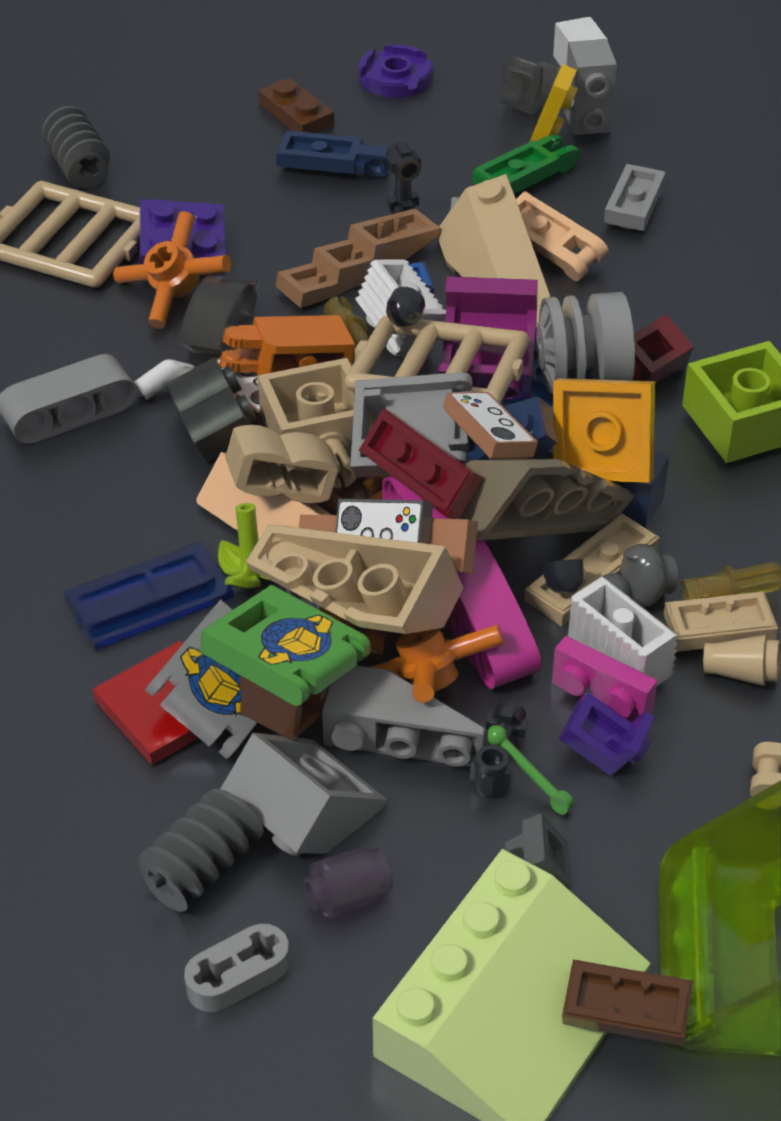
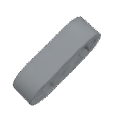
M256 924L195 955L189 960L184 972L185 988L189 1002L195 1008L204 1012H217L278 981L289 968V941L286 934L279 927L271 924ZM261 948L265 953L273 952V957L265 960L260 954L253 956V951ZM210 975L214 980L221 979L222 984L213 988L209 982L202 983L201 978Z

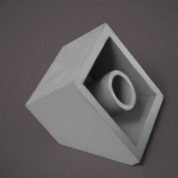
M252 733L220 788L237 796L246 803L258 816L262 825L274 834L272 837L273 842L280 849L294 856H301L302 853L327 854L382 810L388 799L313 739L296 738L292 741L284 736Z

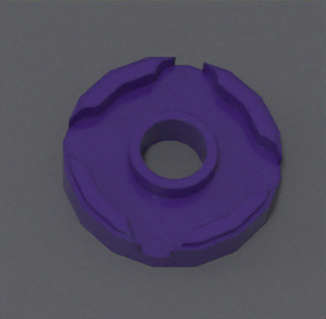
M392 44L384 46V51L376 54L375 49L368 51L360 59L358 78L365 89L383 97L401 98L413 96L425 91L432 84L434 63L432 60H427V54L418 48Z

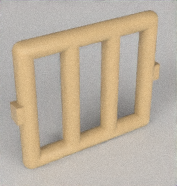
M38 181L13 207L7 205L0 212V261L92 288H98L123 260L131 261L137 254L140 207L46 181ZM44 198L61 203L19 249L1 244ZM79 208L97 213L56 259L38 254ZM115 218L133 223L93 269L74 265Z
M386 315L380 319L367 341L360 340L356 346L355 362L347 373L344 384L348 390L355 391L356 380L393 378L369 374L392 334L417 337L395 377L417 376L436 340L461 342L446 373H467L481 345L503 347L506 350L487 389L472 387L470 391L489 392L501 404L511 381H519L522 375V358L529 345L530 338L524 331L419 319L412 326L402 328L391 323Z

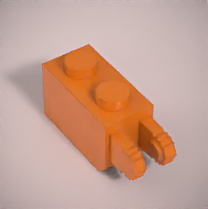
M340 315L254 317L253 325H233L225 328L223 342L228 347L238 349L222 352L220 366L225 368L230 365L235 373L256 372L257 375H263L348 358L352 365L355 343Z

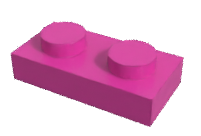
M565 636L556 646L552 675L553 684L561 687L567 693L581 698L589 692L631 723L644 711L653 715L658 680L568 636Z

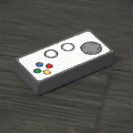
M339 499L335 533L429 544L433 503L424 500Z

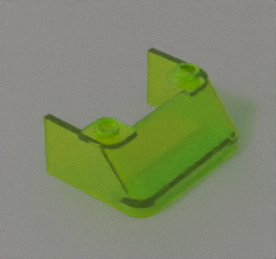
M780 780L674 842L662 859L659 870L661 975L694 980L685 1045L683 1046L688 1050L781 1056V979H778L774 908L781 905Z

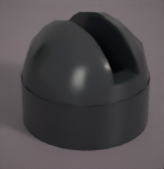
M396 288L386 305V314L389 321L402 328L414 325L420 319L425 309V300L413 288Z
M583 559L544 561L543 571L547 586L555 593L564 595L578 590L584 579Z

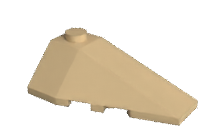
M505 174L466 188L439 226L441 232L438 240L447 266L454 273L458 272L462 277L538 280V326L541 301L544 298L550 297L507 175Z
M268 524L246 560L248 568L358 627L403 634L443 628L464 589L446 546Z

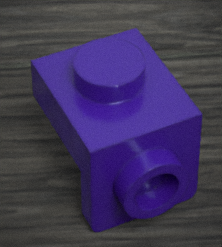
M587 692L577 702L558 739L611 776L627 762L635 765L645 755L652 742L647 733L655 717L649 712L644 711L631 723Z

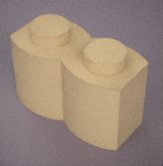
M243 425L233 428L225 456L235 486L241 491L255 496H275L283 493L287 497L303 503L324 502L330 498L338 473L333 457L326 443L321 438L303 432L279 435L272 429L259 425Z

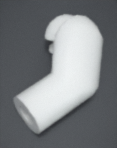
M172 359L164 360L135 380L134 383L142 396L148 400L167 387V382L192 370L195 366Z

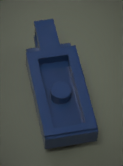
M287 131L277 150L276 164L279 167H289L295 170L310 169L330 171L334 174L356 173L357 175L365 174L368 177H387L389 168L386 165V152L389 147L363 144V138Z

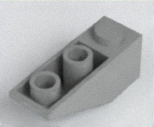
M355 666L329 685L322 710L324 745L339 747L348 751L360 750L387 754L402 759L414 758L441 762L457 767H470L473 756L484 746L485 728L434 697L426 703L418 702L412 694L413 685L389 670Z

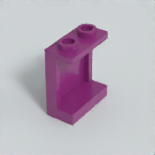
M447 276L445 322L524 331L529 335L530 342L522 358V375L519 381H511L503 400H516L520 397L531 398L538 312V280ZM443 340L442 362L439 364L438 374L446 373L461 342ZM487 345L480 346L467 371L472 377V387L487 389L506 348Z

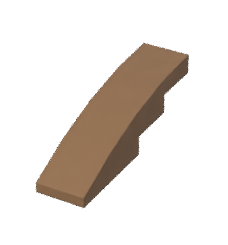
M417 209L350 225L348 240L314 248L312 263L278 272L276 288L300 308L335 297L366 281L364 277L369 274L367 270L372 267L370 264L372 261L406 260L440 236L441 228Z

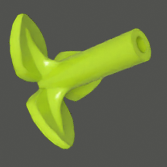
M242 503L235 507L239 547L222 540L219 544L218 562L224 573L232 575L226 577L225 585L249 589L261 586L259 577L266 580L269 579L252 571L246 564V560L257 544L259 537L255 505L252 503Z

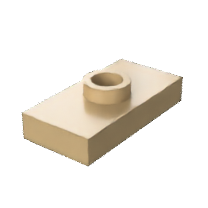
M764 591L665 602L664 617L667 626L679 636L676 641L678 645L675 647L677 652L704 649L705 643H719L760 635H767V640H776L778 627Z

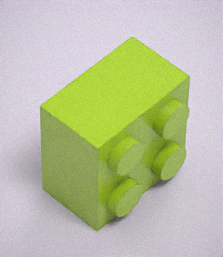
M770 341L688 363L682 406L726 463L781 447V354Z

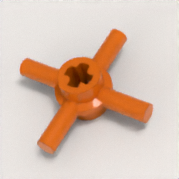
M182 211L178 214L171 241H163L153 246L146 254L144 264L116 267L113 272L114 280L118 284L149 281L150 285L156 290L148 319V324L156 329H163L165 327L172 299L189 294L196 287L199 275L228 273L231 270V260L228 255L195 258L187 249L195 221V216L189 212Z
M499 624L451 640L444 639L441 628L403 634L395 643L400 657L370 666V668L389 670L400 678L410 679L413 685L412 694L414 699L418 702L426 703L432 700L435 691L445 688L456 680L459 673L454 663L455 660L503 645L505 640Z

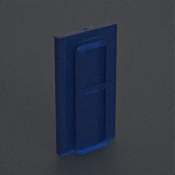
M198 541L65 590L64 596L77 618V623L83 628L94 649L98 650L216 605L220 599L223 602L234 598V590L232 587L224 584L226 578L220 571V567L216 565L202 542Z

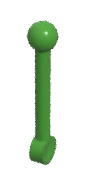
M500 725L491 726L486 733V739L489 744L500 746L507 751L512 760L551 798L550 804L555 812L561 815L568 813L574 807L572 796L564 790L558 791L507 739V731L504 727Z

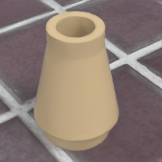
M760 635L719 643H705L703 658L704 674H717L764 687L766 681L778 682L780 674V640H767V635Z

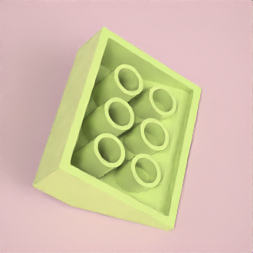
M502 849L374 1015L373 1057L481 1121H548L607 1034L604 1031L566 1025L562 1022V1012L573 959L643 972L650 970L651 963L553 875Z

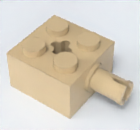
M348 358L258 375L260 416L263 426L272 429L279 435L303 432L321 438L326 443L338 468L337 475H341L345 487L354 483L357 477L352 471L350 463L355 391L348 390L344 384V379L352 367ZM370 412L369 431L375 423L374 412ZM336 476L333 486L335 488H341L338 476Z

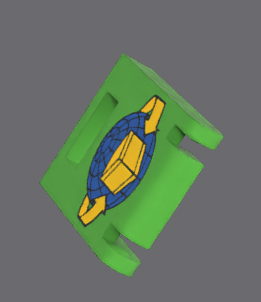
M270 585L201 630L200 652L294 706L304 703L309 698V692L317 695L357 666V661L367 657L371 650L370 641L364 634L273 585Z

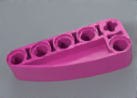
M393 476L384 478L382 500H423ZM433 507L432 518L450 519ZM484 540L476 541L473 574L457 573L464 589L444 626L454 639L499 624L505 644L466 657L487 688L492 690L540 671L541 657L524 615Z

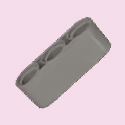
M101 354L7 387L0 394V414L18 441L31 444L128 409L134 403L138 389L117 358L110 354Z

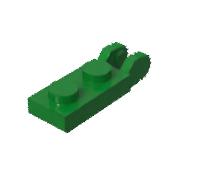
M549 134V136H545L537 141L532 140L474 168V171H472V183L476 185L506 174L513 194L557 172L563 174L572 169L580 160V151L573 145H566L564 148V140L556 134Z

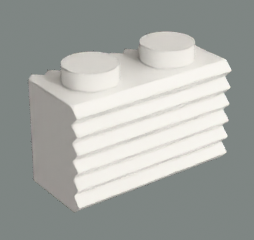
M374 260L370 263L372 267L367 270L369 274L364 277L366 281L361 284L363 288L358 291L360 295L355 300L366 313V320L372 327L375 328L380 319L387 315V301L392 292L398 287L413 288L423 296L426 306L420 319L443 322L446 310L442 309L443 305L438 303V299L433 298L434 294L430 293V289L425 287L426 283L421 282L422 278L416 276L417 272L412 270L413 267L408 265V261ZM392 334L386 347L393 355L405 358L417 337Z
M600 577L572 596L568 637L658 680L657 686L670 678L674 672L672 670L675 665L673 661L676 658L674 654L677 652L675 647L678 645L676 641L679 638L675 632L604 577Z

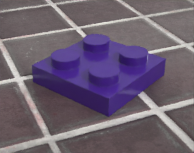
M140 199L139 264H144L145 256L153 246L163 241H171L178 214L182 211L189 212L195 216L187 249L194 257L226 255L224 204Z

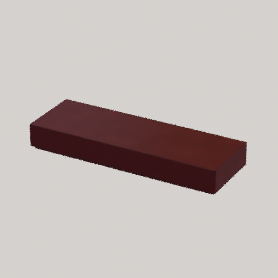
M385 408L381 411L359 448V451L424 501L433 503V507L450 519L460 518L484 478L397 414Z

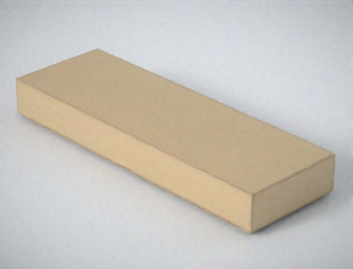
M620 514L563 559H583L584 579L578 590L567 595L555 593L547 586L543 574L525 589L524 601L562 627L570 619L571 598L574 594L605 574H620L623 552L627 548L641 543L651 545L658 550L660 537L624 514Z

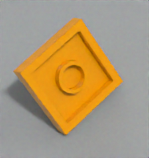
M562 378L554 380L553 423L558 443L553 446V459H560L608 481L650 483L654 479L655 381Z

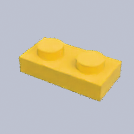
M562 64L530 141H537L545 136H549V134H559L565 120L558 116L561 108L569 111L578 90L577 87L571 85L577 71L576 69Z

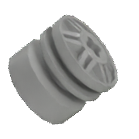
M623 292L590 295L585 316L582 315L579 302L574 295L564 298L562 309L556 297L542 299L539 310L536 345L539 365L549 394H553L554 380L558 378L586 379V371L590 372L591 379L633 380L635 365L634 331L630 307Z

